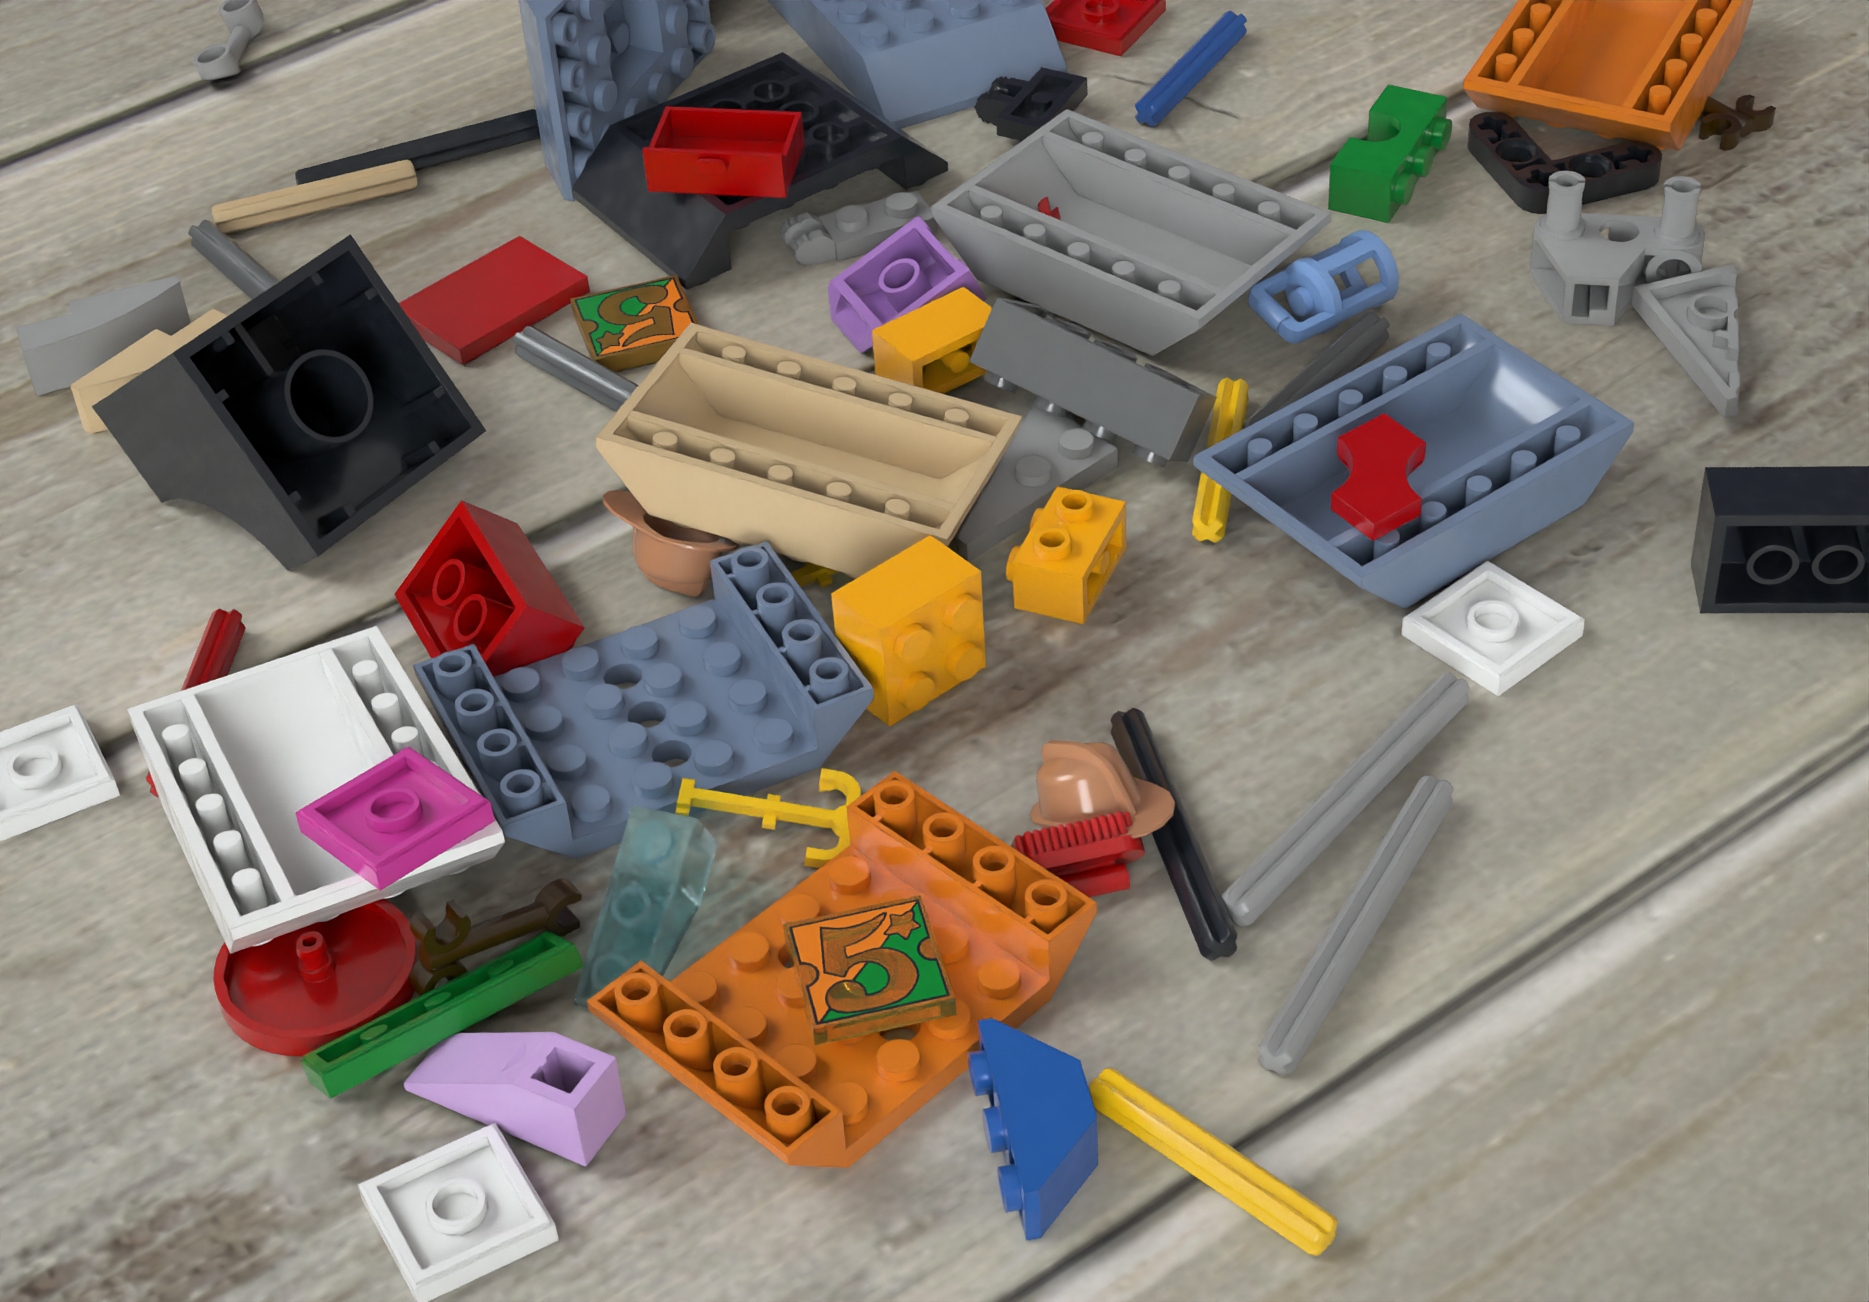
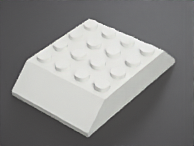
M377 626L127 709L163 809L230 954L251 946L263 945L275 937L308 925L331 920L341 913L374 901L395 897L407 889L443 876L461 873L471 866L495 858L505 843L503 831L495 820L493 823L380 891L300 832L296 812L407 747L412 748L480 794Z

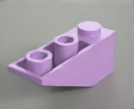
M555 1032L456 1033L437 1043L404 1082L406 1091L486 1125L496 1123L500 1131L585 1167L626 1116L616 1057Z

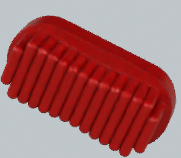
M1121 811L1116 812L1115 815L1109 813L1107 816L1092 817L1090 821L1084 819L1082 822L1075 821L1073 824L1067 823L1065 826L1060 824L1057 828L1051 826L1049 829L1042 828L1040 831L1035 829L1032 833L1026 831L1023 836L1016 835L1011 844V847L1089 898L1130 889V878L1126 864L1132 863L1145 855L1142 838L1134 839L1131 837L1132 835H1126L1128 833L1127 827L1132 826V820L1129 812L1122 813Z

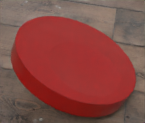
M383 898L341 913L331 920L308 925L275 937L263 945L251 946L231 954L224 942L214 966V989L225 1021L242 1040L260 1050L273 1054L304 1056L409 1002L415 992L410 984L409 975L413 966L419 960L418 948L406 916L395 905Z

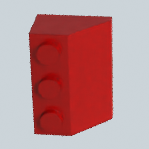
M462 500L394 594L431 658L474 644L493 677L572 649L576 639L585 629L518 523Z

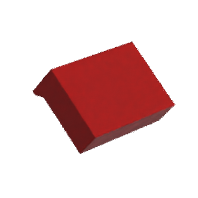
M666 106L649 147H643L642 150L648 192L786 198L805 145L802 112Z

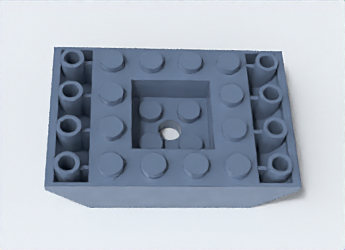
M518 0L544 163L564 200L575 201L572 188L611 124L666 102L671 93L690 75L691 71L712 51L715 44L716 31L715 27L711 24L710 0Z

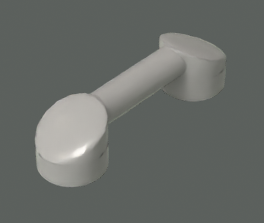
M226 0L220 5L219 12L230 32V36L226 44L221 43L209 46L201 50L194 57L193 63L202 80L221 79L241 72L238 65L249 41L258 35L264 22L263 13L257 0Z

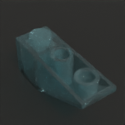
M632 805L574 996L573 1004L576 1006L588 1008V999L641 960L664 976L700 906L718 842L697 818Z

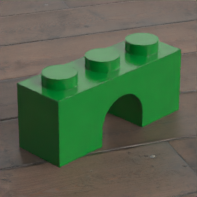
M1388 84L1369 110L1368 141L1349 137L1330 164L1328 210L1389 223L1401 204L1407 205L1410 202L1415 184L1419 178L1427 177L1433 163V158L1438 150H1445L1452 133V120L1446 118L1447 97Z

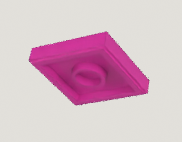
M410 747L401 750L295 813L301 833L380 891L495 821L490 801Z

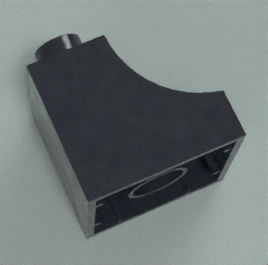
M351 234L92 406L161 503L182 499L201 503L215 509L252 534L275 556L287 571L320 556L486 432L480 420Z

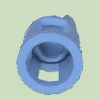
M1358 230L1342 238L1339 244L1310 258L1302 257L1289 264L1285 270L1253 285L1248 294V304L1284 340L1292 344L1301 343L1316 334H1324L1338 327L1340 322L1370 307L1376 308L1394 299L1399 288L1397 265L1389 248L1378 236L1370 231ZM1373 258L1379 269L1381 281L1368 287L1361 279L1356 265ZM1340 274L1346 289L1340 292L1333 279V276ZM1284 290L1287 302L1298 321L1272 296Z

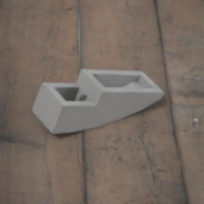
M177 275L70 301L69 306L72 314L19 326L16 329L35 394L39 396L70 387L72 383L155 329L172 336L191 322Z

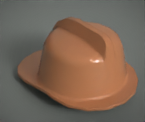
M613 490L606 492L602 497L604 505L612 514L633 526V556L638 569L649 581L661 588L690 597L702 595L712 576L710 561L719 558L722 552L733 551L740 546V544L734 543L729 538L695 528H683L671 521L651 516L631 492Z
M1050 740L1042 746L1043 764L1039 767L1036 775L1039 801L1033 805L1029 814L1035 825L1045 828L1055 826L1057 828L1060 824L1065 826L1067 823L1082 822L1084 819L1090 821L1092 817L1107 816L1109 813L1115 815L1118 811L1122 813L1129 812L1132 826L1127 827L1128 833L1126 835H1132L1131 837L1135 839L1146 836L1161 828L1173 816L1175 801L1170 792L1156 784L1133 777L1122 757L1111 744L1104 742L1083 744L1073 741Z

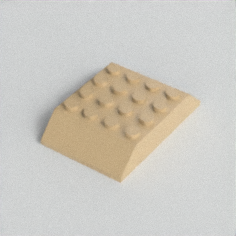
M690 323L596 436L595 447L649 515L671 521L683 528H695L729 538L734 543L753 546L767 541L776 553L786 555L794 561L810 562L843 572L847 576L856 579L929 535L948 547L1019 431L1023 417Z

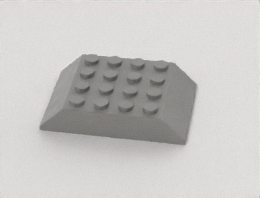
M1068 109L931 206L933 218L977 280L1032 304L1039 305L1055 314L1152 356L1202 328L1331 222V212ZM1048 197L1050 211L1058 206L1061 221L1039 212L1038 203L1042 198Z

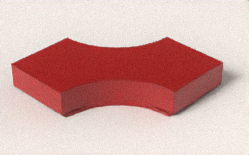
M1385 413L1337 438L1338 459L1348 468L1350 476L1342 486L1331 492V510L1372 541L1421 515L1422 498L1411 488L1407 478L1410 473L1423 464L1426 442Z

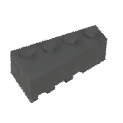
M996 298L969 362L987 370L983 378L985 381L1012 393L1016 392L1018 386L1036 394L1033 400L1035 406L1060 417H1065L1068 410L1086 419L1082 428L1102 439L1114 442L1117 435L1136 444L1132 452L1133 454L1155 465L1165 467L1167 460L1188 462L1215 404L1216 396L1157 366L1145 363L1143 367L1137 364L1138 358L1119 346L1095 339L1094 343L1089 341L1091 332L1074 323H1067L1052 317L1053 312L1039 305Z

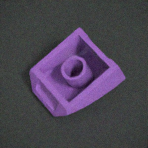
M919 216L915 217L833 278L828 286L831 320L860 353L873 351V329L957 289L965 287L984 302L987 298L969 268L960 259L956 260Z

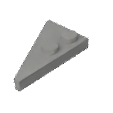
M1731 264L1634 286L1632 307L1724 418L1737 416L1740 391V372H1738L1737 363L1739 354V326L1736 320L1738 297H1735L1737 268Z
M1032 404L1019 431L997 465L956 537V542L959 546V556L969 562L1031 523L1036 509H1044L1057 486L1072 490H1082L1117 468L1118 448L1084 430L1081 425L1070 418L1054 415Z

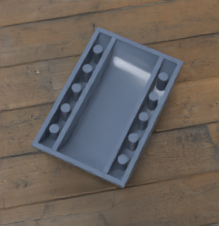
M767 0L857 99L900 129L975 106L980 95L988 92L992 86L991 83L1000 76L1003 78L1007 76L1008 79L1012 77L1030 81L1041 67L1068 73V68L1045 6L1041 0Z
M1460 313L1194 455L1193 466L1360 588L1406 609L1583 506L1633 433L1634 422ZM1385 413L1426 442L1423 464L1410 473L1407 478L1411 488L1422 498L1421 515L1372 541L1331 510V492L1342 486L1350 476L1348 468L1338 459L1337 438Z

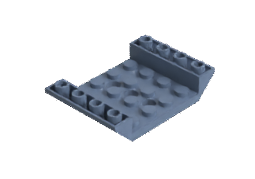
M767 541L741 548L736 552L710 561L715 599L687 607L684 610L631 627L625 631L583 646L574 647L566 652L535 663L512 669L507 673L493 677L474 644L445 652L437 657L413 665L417 679L481 795L491 802L494 818L502 829L503 835L574 859L582 858L685 819L683 817H675L682 778L696 780L695 788L746 796L820 768L874 699L873 687ZM625 682L636 683L635 686L628 689H620L616 686ZM657 720L661 722L658 725L649 728H645L641 724H639L643 721ZM672 759L686 761L677 767H669L663 763ZM691 806L689 817L709 809Z

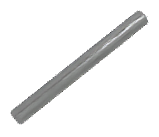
M1451 672L1441 674L1221 895L1231 920L1240 927L1252 924L1468 703L1467 692L1470 687L1465 679H1457Z
M1427 775L1418 781L1259 1044L1260 1056L1258 1061L1265 1070H1274L1281 1076H1287L1297 1068L1452 805L1451 794L1454 790L1451 783L1447 780L1439 781L1434 776Z

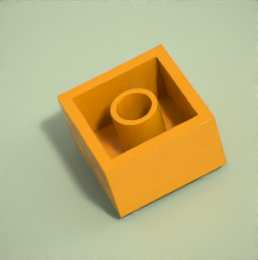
M931 535L831 593L835 636L874 690V699L866 709L889 727L914 711L922 709L930 701L962 681L970 679L978 671L986 667L981 570Z

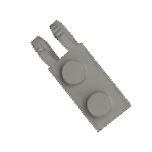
M916 190L908 193H894L885 199L858 206H844L835 212L818 217L810 212L802 213L798 217L787 218V221L783 222V226L780 227V235L783 242L788 247H792L790 251L799 265L812 266L813 263L817 265L832 260L841 261L867 254L917 216L929 226L935 236V233H937V222L932 216V210Z

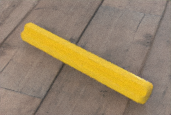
M1226 377L1218 383L1217 399L1213 408L1206 449L1243 430L1242 426L1245 422L1249 400V385L1242 378L1233 381ZM1203 472L1200 475L1192 517V535L1200 542L1208 539L1216 543L1225 535L1232 493Z
M1105 1068L1090 1083L1089 1091L1094 1108L1308 1254L1314 1256L1321 1255L1328 1245H1331L1337 1235L1336 1229L1338 1224L1336 1216L1116 1069Z

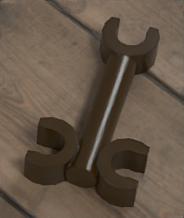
M1751 94L1738 98L1735 110L1708 96L1700 115L1703 119L1701 120L1699 139L1705 140L1713 135H1722L1719 149L1723 151L1732 150L1737 147L1740 137L1744 138L1751 132H1761L1771 128L1776 108L1768 106L1763 110H1753L1755 97Z
M560 878L544 886L537 894L534 903L472 926L468 915L454 899L446 902V916L436 927L422 911L414 913L410 921V930L420 944L417 949L419 960L413 966L409 975L412 988L421 996L435 989L436 984L442 978L446 977L450 981L468 972L466 967L460 962V959L544 928L558 936H565L580 928V920L567 906L581 901L582 894L568 879Z

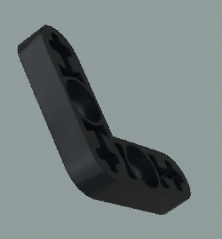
M1483 112L1475 115L1469 122L1467 143L1469 152L1515 204L1522 210L1530 213H1547L1549 177L1559 171H1573L1585 178L1582 205L1654 187L1659 182L1662 153L1659 148L1646 142H1626L1551 160L1526 131L1507 114Z

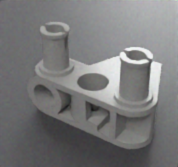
M1559 171L1549 177L1547 214L1536 220L1534 225L1530 276L1562 323L1614 326L1631 305L1634 286L1702 271L1705 233L1703 228L1695 223L1698 198L1701 194V184L1696 179L1686 176H1675L1665 181L1662 216L1652 217L1581 213L1585 178L1573 171ZM1606 228H1609L1608 239L1600 233Z

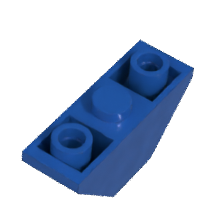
M993 1018L978 1020L980 1051L968 1053V1065L975 1096L988 1095L991 1105L990 1108L982 1109L989 1151L991 1154L1003 1151L1006 1166L997 1168L1003 1206L1006 1213L1019 1211L1026 1241L1038 1239L1045 1234L1098 1166L1097 1115L1079 1059Z

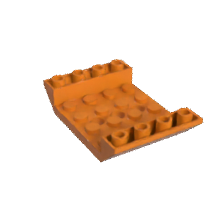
M893 771L846 807L850 846L673 980L668 981L641 960L587 1000L588 1011L787 1165L849 1168L969 1068L968 1053L980 1051L978 1020L993 1018L1016 1029L1051 1000L1097 913V902L896 771ZM919 899L930 935L929 939L922 942L920 951L925 957L938 959L950 996L816 1025L806 985L811 984L816 978L815 969L802 966L785 967L788 962L797 959L789 927ZM908 912L901 917L892 915L893 924L887 931V934L898 932L907 938L910 930L919 926L912 921V912ZM884 914L871 922L843 930L822 929L826 972L843 976L846 969L852 964L859 961H873L883 965L890 974V982L887 988L871 996H865L864 989L855 982L836 984L830 990L827 997L831 1008L847 1012L882 1006L901 999L914 986L917 978L916 969L910 959L902 953L890 949H876L849 959L845 956L844 946L857 942L867 936L879 925ZM846 993H859L866 997L858 1004L853 1002L836 1004L833 1002L836 997ZM900 1028L910 1029L917 1033L910 1040L893 1039L888 1041L883 1038L891 1030Z

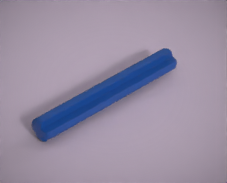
M1232 11L1225 12L1135 104L1138 112L1135 115L1136 120L1140 124L1146 122L1151 127L1157 126L1247 33V29L1244 26L1247 22L1246 17L1242 13L1237 16Z

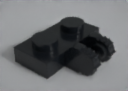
M1043 67L1040 68L1030 81L1012 77L1008 79L1007 76L1004 78L1000 76L991 83L992 86L988 92L980 95L974 108L982 122L986 121L987 124L991 122L997 126L998 136L1021 142L1066 109L1074 111L1088 95L1087 77Z

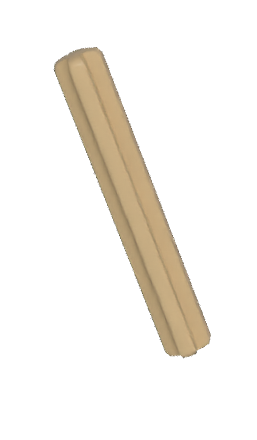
M402 160L217 204L212 207V217L214 224L225 234L235 233L414 190L417 187V175L411 161Z

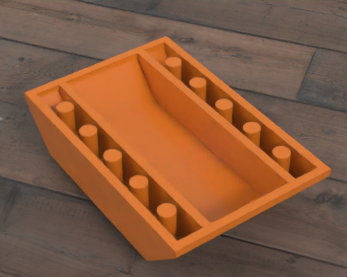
M1518 0L1464 78L1463 89L1477 108L1501 112L1510 117L1519 116L1542 121L1556 128L1570 127L1594 132L1603 138H1622L1646 142L1660 150L1673 149L1680 151L1701 115L1707 97L1712 96L1740 47L1754 0Z

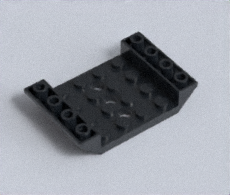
M782 52L611 124L574 184L572 192L573 198L669 276L677 275L681 286L687 290L694 286L705 284L711 278L732 269L728 233L731 231L745 228L751 222L778 210L790 208L798 201L823 190L832 189L839 183L868 170L878 169L907 190L920 186L927 180L947 172L948 162L827 77ZM666 106L802 112L805 145L786 198L648 192L643 147H649Z

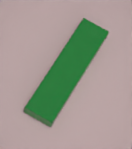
M546 931L304 1055L300 1062L309 1082L331 1099L584 967V964L575 944L552 932Z

